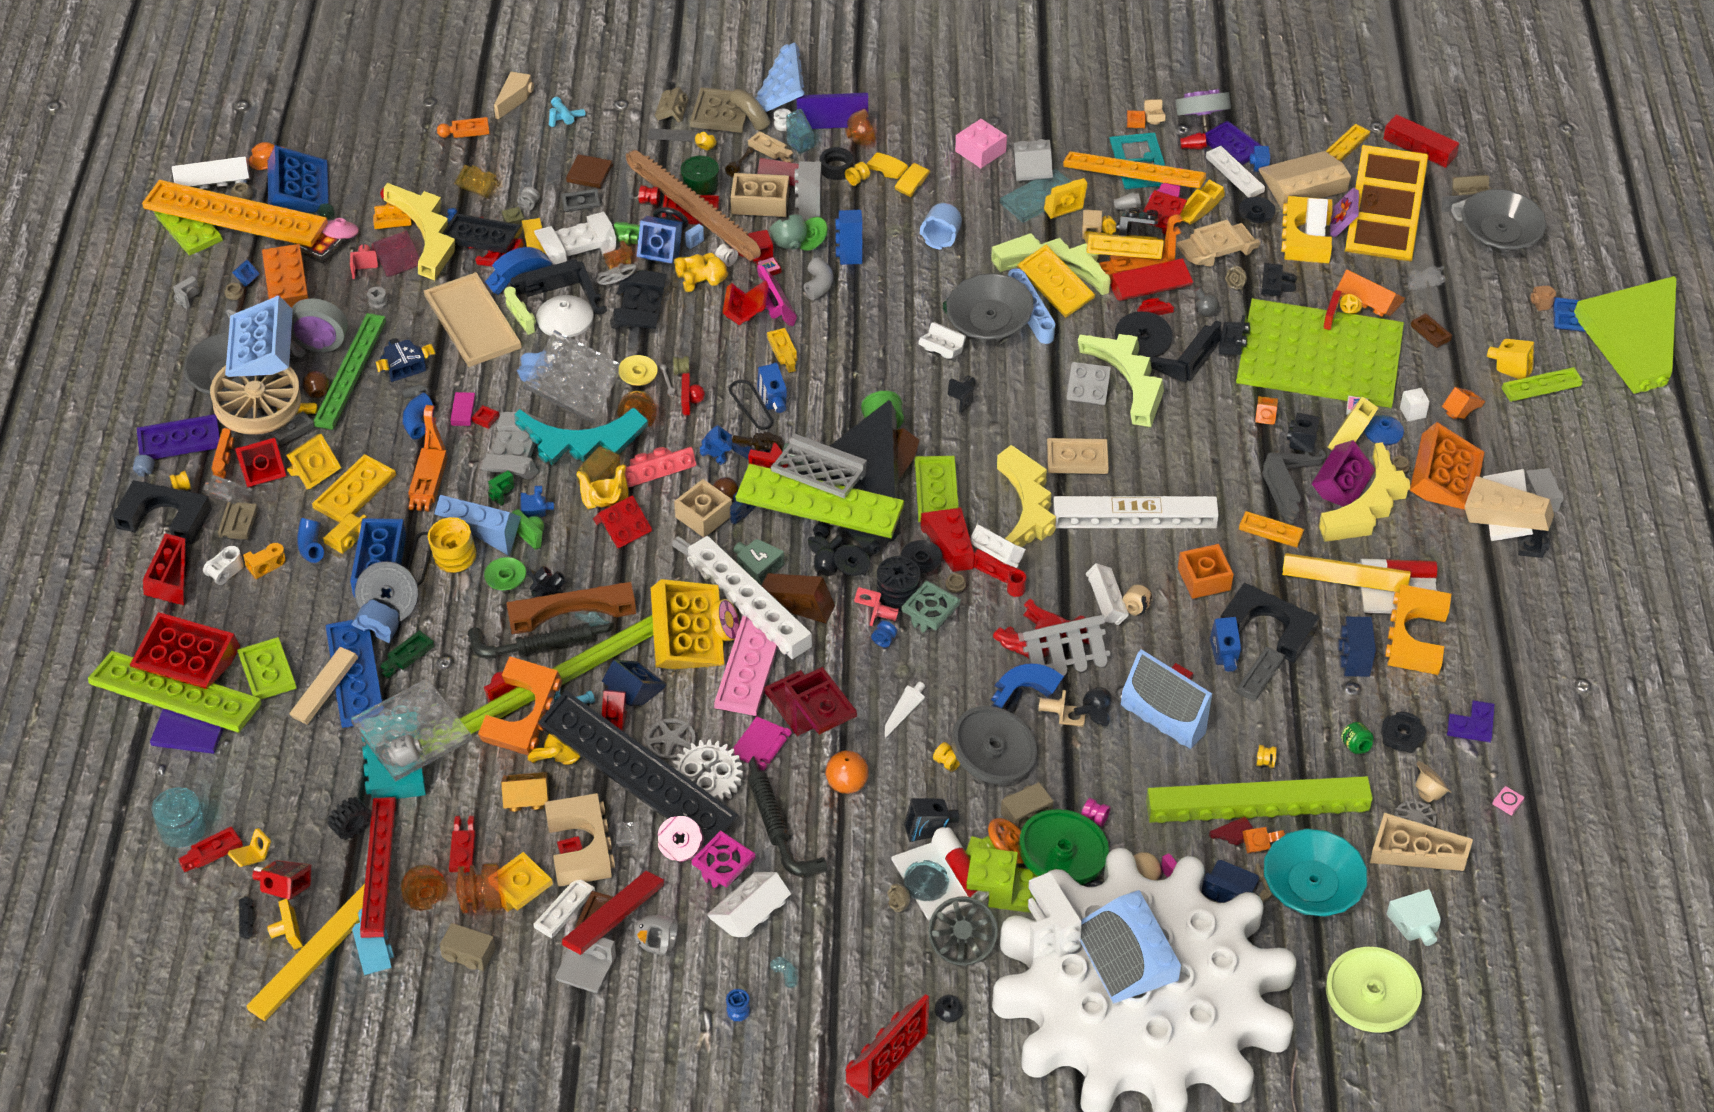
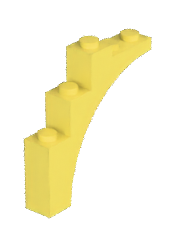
M387 183L384 187V201L405 212L416 223L422 233L425 246L418 261V274L435 281L455 251V239L442 234L448 225V218L438 214L441 208V197L425 191L420 196Z
M1383 442L1375 443L1372 458L1376 469V478L1370 488L1351 504L1337 510L1321 513L1319 529L1324 542L1372 535L1373 527L1376 526V518L1389 517L1390 510L1393 508V500L1406 499L1407 492L1410 490V481L1405 477L1403 470L1396 471L1395 465H1392L1390 461V453L1385 449Z
M1010 445L998 455L997 469L1016 488L1021 499L1023 511L1019 522L1005 539L1017 546L1023 547L1027 543L1032 542L1035 537L1042 541L1047 536H1051L1056 529V516L1048 511L1051 506V492L1044 488L1047 482V469Z

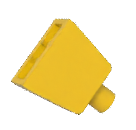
M1504 339L1499 348L1489 347L1487 357L1497 360L1498 372L1517 379L1527 378L1533 371L1534 342Z

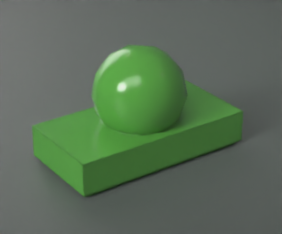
M519 509L512 511L513 514L521 517L517 533L533 549L541 548L542 533L545 528L543 520L537 516L527 518Z

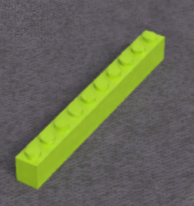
M1368 776L1147 788L1146 795L1149 823L1186 822L1189 820L1207 821L1210 819L1228 820L1242 817H1275L1283 815L1297 816L1302 814L1318 815L1321 813L1340 814L1342 812L1360 813L1369 811L1372 802Z

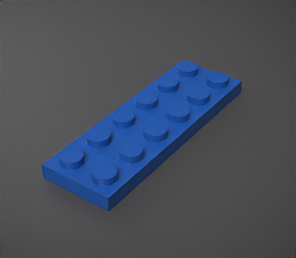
M353 620L325 625L330 658L333 657L339 647L354 652L358 656V659L335 688L342 728L364 724V720L385 717L370 629L363 631L351 625Z

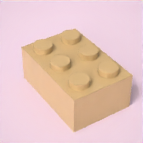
M734 173L730 197L731 214L786 217L789 199V176Z

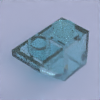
M800 108L786 115L787 144L799 154L813 148L814 132L803 110Z

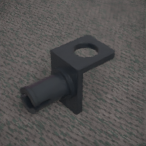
M967 376L962 382L952 378L949 380L947 394L960 400L959 413H962L972 403L973 390L976 385L974 377Z

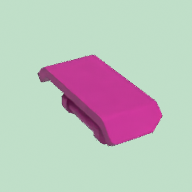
M758 265V276L763 281L766 280L769 285L766 307L770 317L775 319L782 315V319L787 325L794 326L797 315L778 281L762 265ZM771 292H773L779 303L776 307L769 297Z

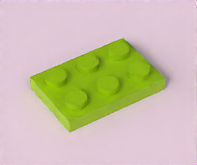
M279 637L237 650L253 696L265 699L296 689V684Z

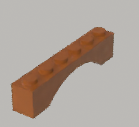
M631 582L506 602L512 635L531 632L550 618L568 612L596 611L613 617L636 614Z

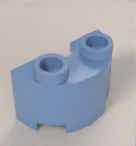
M369 600L368 603L359 609L351 625L363 631L371 629L376 633L377 638L390 643L398 628L399 614L395 609H391L385 604H381L376 600Z

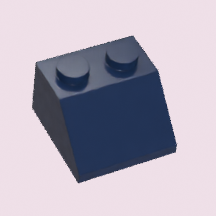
M613 660L602 680L608 686V690L626 692L625 704L629 706L644 705L667 685L638 661Z

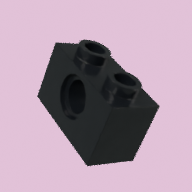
M1297 412L1296 418L1291 419L1287 434V440L1290 441L1289 448L1313 453L1320 422L1319 416Z

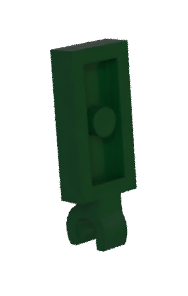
M419 630L388 653L389 660L381 664V668L384 669L382 674L386 678H390L395 674L398 667L404 670L435 647L434 641Z

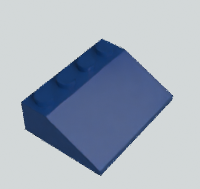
M275 145L268 159V204L304 213L328 211L327 160Z

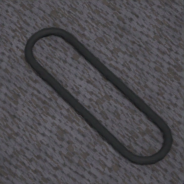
M421 532L416 535L407 564L408 570L411 565L417 539L422 535H428V532ZM429 548L421 580L417 583V585H420L424 581L432 552L431 548Z

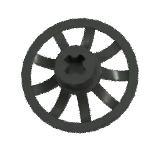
M958 896L946 900L936 908L929 921L928 933L931 946L942 959L955 965L965 966L981 961L992 951L996 943L998 927L992 911L982 901L972 897ZM958 902L973 903L966 916L961 914ZM951 904H953L956 914L954 919L941 912ZM979 906L988 916L973 921L972 917ZM937 917L949 924V928L934 930ZM991 922L992 935L976 930V927ZM950 934V939L940 949L934 936ZM974 937L990 941L983 952L977 947L973 940ZM955 942H958L957 959L945 954ZM968 942L976 957L963 960L964 944Z

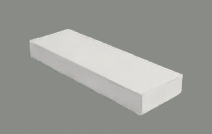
M583 880L573 881L534 923V928L553 939L588 900L591 891H595V887Z

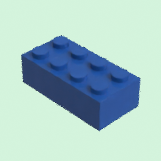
M362 518L350 580L354 597L357 580L366 568L382 561L402 563L406 540L403 519ZM383 587V597H391V589Z

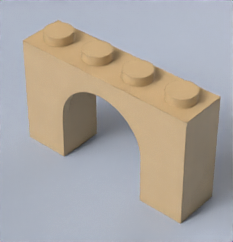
M598 793L544 802L549 833L581 829L594 836L591 844L582 850L553 855L558 887L570 885L573 881L577 880L589 882L612 878L611 868H615L613 854H608V850H612L610 836L605 837V833L609 832L607 819H602V815H605L604 802H599Z

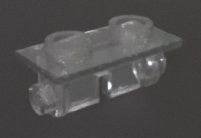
M1432 266L1420 272L1419 270H1414L1408 274L1403 282L1408 283V289L1413 291L1426 288L1425 281H1427L1429 287L1442 285L1445 282V276L1441 275L1444 266L1438 268Z

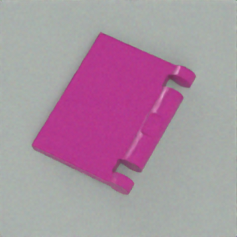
M756 717L732 749L735 751V756L739 755L740 760L747 763L755 756L759 769L764 771L767 768V764L773 760L787 741L786 737H790L792 731Z

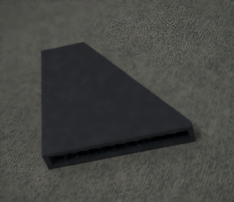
M888 400L832 443L830 447L867 460L866 475L862 480L859 479L853 487L854 489L900 499L896 411L892 402ZM825 467L827 471L833 470L831 468ZM821 468L812 469V472L818 473L822 472ZM807 470L798 472L801 475L809 474ZM839 475L830 476L831 480L841 479ZM825 477L816 479L820 481H827ZM899 517L892 538L846 527L841 528L870 558L872 555L877 554L886 544L897 538L901 533V522Z

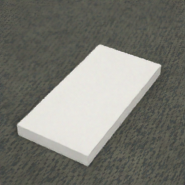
M1524 469L1483 476L1484 479L1527 492ZM1489 524L1491 541L1533 534L1532 529Z

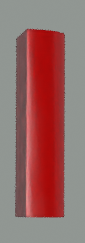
M1182 258L1113 273L1110 286L1116 299L1122 301L1190 286L1193 284V280Z

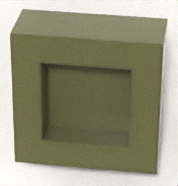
M519 207L501 211L504 222L522 225L524 217Z

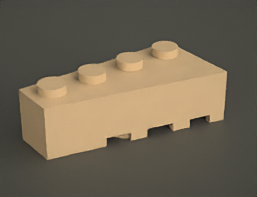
M1478 476L1475 477L1464 506L1470 523L1549 531L1554 517L1550 499Z
M1384 813L1372 850L1370 863L1464 871L1473 839Z

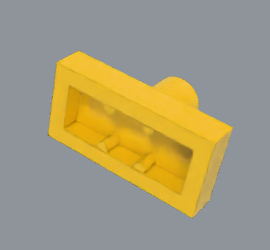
M288 899L279 901L282 920L267 926L269 935L273 939L285 934L293 949H299L303 947L295 909Z

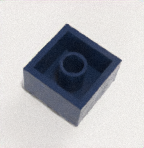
M1346 616L1345 623L1340 628L1341 638H1338L1337 642L1338 651H1341L1342 654L1339 658L1340 668H1343L1344 676L1370 677L1376 652L1372 617Z

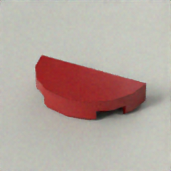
M1150 298L1142 302L1137 312L1144 311L1163 315L1173 313L1174 307L1169 302L1159 301V298Z

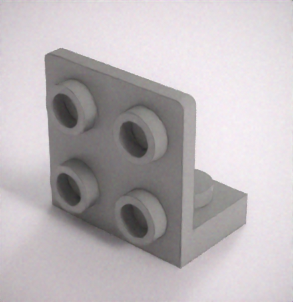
M1072 362L1067 400L1105 405L1111 367Z
M602 937L581 955L569 949L555 976L556 980L598 993L616 958L615 942Z

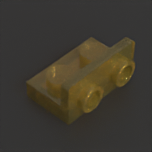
M465 164L455 181L456 186L485 198L488 197L493 186L499 187L500 183L496 179L497 176L489 171L485 173L474 165L470 167Z

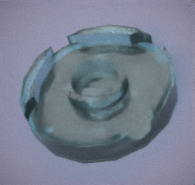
M924 860L920 863L917 861L907 868L904 874V886L915 899L934 901L946 894L949 887V878L947 871L940 864L930 860Z

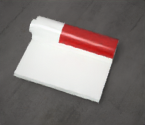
M1361 558L1359 563L1356 562V564L1410 571L1409 586L1437 591L1436 561ZM1361 587L1364 613L1391 614L1392 609H1396V604H1392L1395 592Z
M941 827L935 831L931 843L897 854L891 858L904 881L907 873L918 866L936 868L947 879V889L940 898L934 900L915 898L928 921L931 919L936 908L950 898L967 896L983 901L989 895V892L967 889L971 859L951 828ZM958 902L960 909L971 906L973 904L968 902ZM953 904L947 906L941 912L945 915L954 912Z

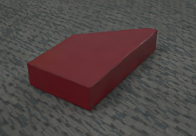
M1242 817L1211 830L1209 837L1212 839H1223L1230 844L1239 845L1245 842L1243 831L1254 828L1246 817Z

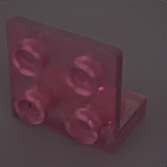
M407 230L373 242L370 249L371 251H376L387 277L417 267L420 259Z

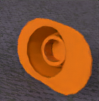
M268 142L257 144L251 150L252 155L249 158V166L255 170L268 169V159L275 145Z

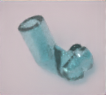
M776 957L775 960L771 961V969L775 972L781 971L784 974L785 986L787 988L795 987L797 983L794 966L783 957Z

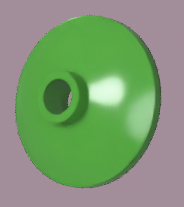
M813 217L805 221L807 236L801 243L800 249L810 251L817 248L824 241L828 232V226L826 221L820 217Z
M503 557L492 561L486 567L484 577L486 583L496 590H511L523 583L526 577V569L519 560Z

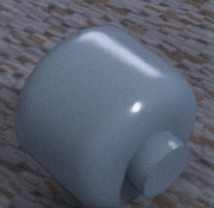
M138 455L135 457L133 470L141 477L150 475L153 472L155 461L148 455Z

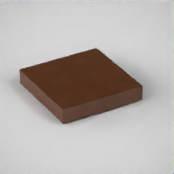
M578 154L566 176V182L601 189L613 165L612 160Z

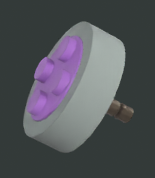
M1220 89L1184 94L1185 97L1176 99L1177 116L1201 115L1203 133L1210 131L1208 114L1231 109L1229 92L1222 93Z
M312 298L298 301L293 305L291 339L295 343L315 352L333 351L342 344L348 322L344 313L337 306L321 299Z

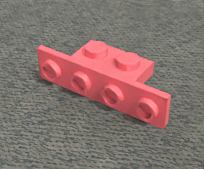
M659 447L654 449L652 453L635 455V458L630 459L631 466L626 467L625 470L627 486L629 488L695 467L696 461L692 447L671 452L665 447Z

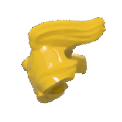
M622 464L616 468L614 479L597 480L592 483L584 471L577 472L576 475L580 480L582 501L588 509L596 508L597 506H612L628 498V486L625 475L626 465Z
M548 734L544 748H536L527 756V760L532 763L554 757L556 758L555 762H561L563 765L573 764L580 758L577 753L551 734Z

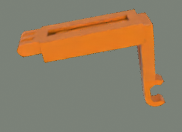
M1173 215L1168 219L1161 259L1112 255L1109 261L1099 263L1101 269L1111 279L1113 273L1175 260L1176 235L1180 234L1181 230L1178 226L1174 227V224L1183 221L1181 215Z
M426 405L424 409L425 444L424 448H421L408 492L410 498L409 510H414L417 504V511H422L423 505H425V511L430 512L432 503L436 501L448 459L445 445L435 423L436 417H433L434 405Z

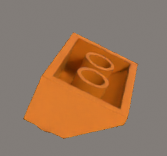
M1347 269L1336 289L1342 291L1341 297L1347 294L1357 296L1362 301L1363 308L1367 309L1370 306L1374 308L1373 313L1382 317L1384 314L1391 316L1405 300L1404 297Z

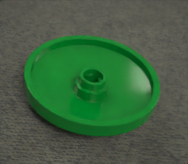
M1063 809L1046 810L1032 816L1024 824L1018 843L1019 853L1023 862L1036 876L1039 877L1051 870L1059 869L1067 872L1080 885L1091 882L1102 873L1105 868L1106 857L1109 854L1106 836L1092 820L1079 813Z

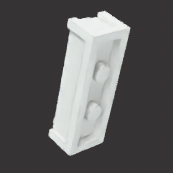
M978 524L970 538L972 545L1015 568L1018 567L1017 563L1020 562L1026 550Z
M1096 563L1086 573V576L1089 577L1088 581L1092 585L1105 622H1114L1116 625H1119L1129 616L1127 608L1122 600V595L1112 569Z

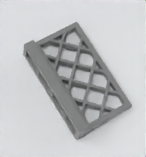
M794 433L790 438V444L771 466V471L845 498L857 481L865 477L867 460ZM803 461L804 465L800 466L794 465L795 462ZM789 464L790 467L783 468L780 465ZM825 467L831 468L833 470L827 471ZM821 468L822 472L818 473L812 472V469ZM807 470L809 474L801 475L798 472ZM839 475L841 479L831 480L830 476ZM825 477L827 481L820 482L816 479ZM844 484L845 486L843 490L835 487L836 485Z

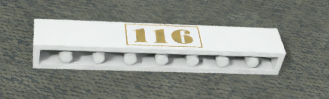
M1054 496L1053 515L1056 516V528H1217L1218 506L1217 498L1208 496Z

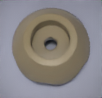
M246 183L235 184L230 192V196L251 200L254 194L252 187Z
M1233 266V268L1227 271L1225 280L1230 288L1238 290L1246 284L1247 274L1243 268Z
M899 883L891 885L887 892L890 898L889 906L895 912L903 911L910 903L909 890Z

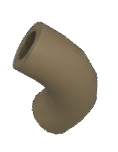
M735 89L731 93V103L739 107L748 116L755 130H762L769 126L770 119L753 95L742 89Z

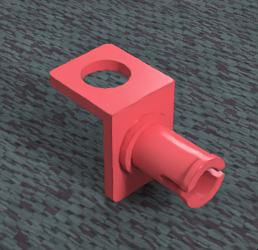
M363 244L359 246V252H350L352 279H355L356 269L378 267L376 251H370V247L366 244L364 249Z
M858 587L854 602L874 607L869 626L873 625L874 619L877 617L896 621L899 609L881 605V602H879L881 593ZM867 594L872 599L865 600L860 595Z

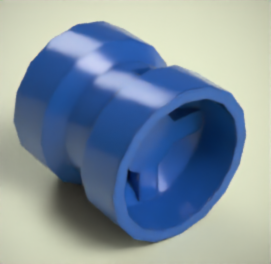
M734 989L726 996L727 1015L733 1021H743L750 1014V1000L746 991Z

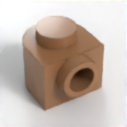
M1550 286L1534 287L1533 293H1531V302L1535 304L1538 311L1548 310L1553 307L1556 291Z

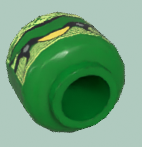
M1352 722L1342 731L1341 739L1352 753L1362 754L1371 749L1374 736L1363 723Z

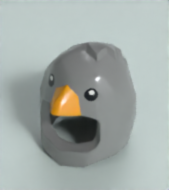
M648 915L634 925V938L642 949L663 956H669L672 953L678 935L677 920L668 916Z

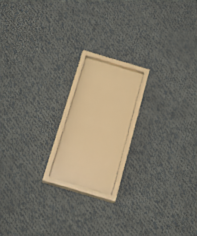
M477 273L424 290L427 301L468 367L522 348L520 340Z

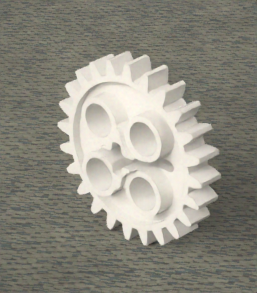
M709 739L707 745H704L699 740V746L696 747L691 743V750L684 747V755L677 754L678 761H673L674 768L701 788L709 785V788L702 789L722 803H724L723 797L726 796L731 799V792L737 793V786L742 784L740 779L743 778L742 763H740L739 755L735 756L734 749L728 751V744L720 747V742L717 741L715 745H712ZM707 758H712L710 761H705ZM690 771L696 772L694 774H688V772ZM721 772L727 773L725 775H719V773Z

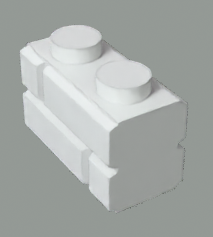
M1307 199L1305 234L1325 236L1327 199Z

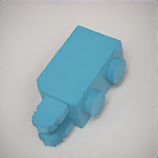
M362 909L359 910L358 917L360 923L355 924L352 931L364 975L392 968L390 958H394L391 945L385 944V940L389 939L386 926L384 937L361 938Z

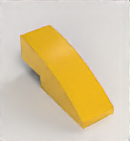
M1209 179L1201 189L1197 188L1187 200L1180 214L1182 220L1191 225L1204 217L1225 196L1224 187Z

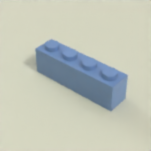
M443 495L439 496L434 513L442 518L455 517L464 520L469 525L472 535L510 556L521 519L520 516Z

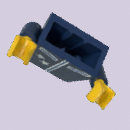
M393 338L388 342L389 346L384 347V354L380 357V360L376 361L378 372L388 370L390 381L394 382L425 372L424 359L436 353L432 344L420 347L414 345L410 340L400 342L397 338Z

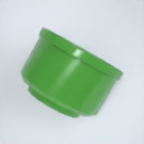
M878 391L868 395L862 401L861 410L864 419L890 400L896 411L897 429L903 424L902 399L897 393Z

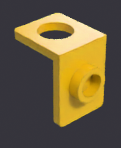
M257 828L254 831L249 846L230 850L228 855L240 867L265 861L271 840L260 828ZM258 837L263 840V849L258 846Z

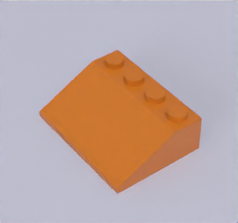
M1434 423L1422 433L1410 491L1426 501L1465 510L1464 506L1475 477H1480L1484 451L1440 423Z

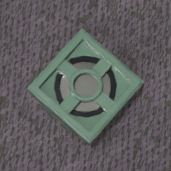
M926 580L902 606V611L911 616L914 628L920 625L921 632L924 633L927 629L937 630L942 626L946 619L960 605L961 599Z

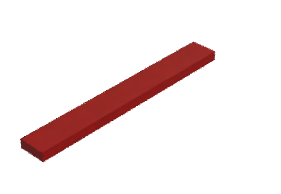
M395 797L373 798L360 926L361 938L384 937L396 811Z

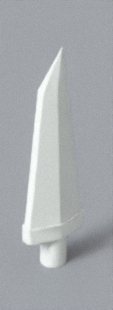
M918 682L914 688L907 686L904 689L901 698L885 724V739L925 699V696L921 694L925 688L924 683Z

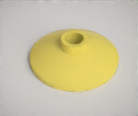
M629 356L620 363L619 375L628 384L636 386L646 385L656 378L657 365L646 356Z

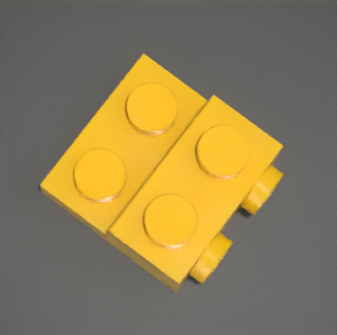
M1082 178L1051 189V194L1046 196L1044 210L1050 219L1083 209L1087 181Z

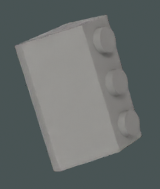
M799 161V168L795 169V180H798V183H795V194H799V197L795 198V208H799V215L806 221L813 217L821 218V162Z

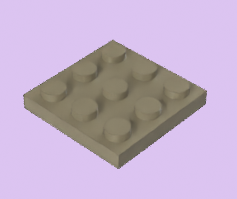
M701 87L690 119V127L743 133L747 115L739 107L731 103L730 96L733 91Z

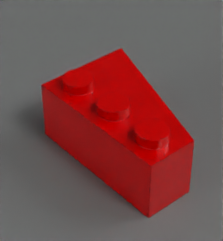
M165 533L143 578L144 595L184 605L185 538Z

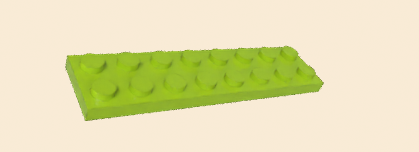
M753 464L748 465L736 495L737 502L887 538H892L904 506V500L854 488L851 489L845 498L775 473L770 468ZM842 485L835 486L836 488H839L841 490L845 488V486Z
M111 651L88 677L89 684L238 733L262 705L261 698L214 683L208 689L132 668L130 663L133 657Z

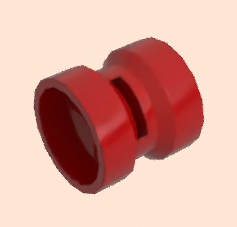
M641 185L638 195L639 203L646 204L649 202L652 205H658L660 187L653 186L648 188Z

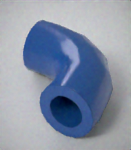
M424 392L412 399L403 411L402 424L412 439H419L425 434L426 427L422 421L426 405H433L428 395Z
M301 518L297 534V545L300 555L308 562H319L324 556V549L318 543L321 522Z

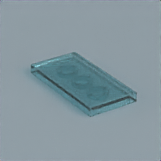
M1054 169L1052 170L1053 178L1035 179L1001 197L1000 204L1020 221L1025 222L1045 211L1046 196L1051 194L1052 188L1072 181L1060 171Z

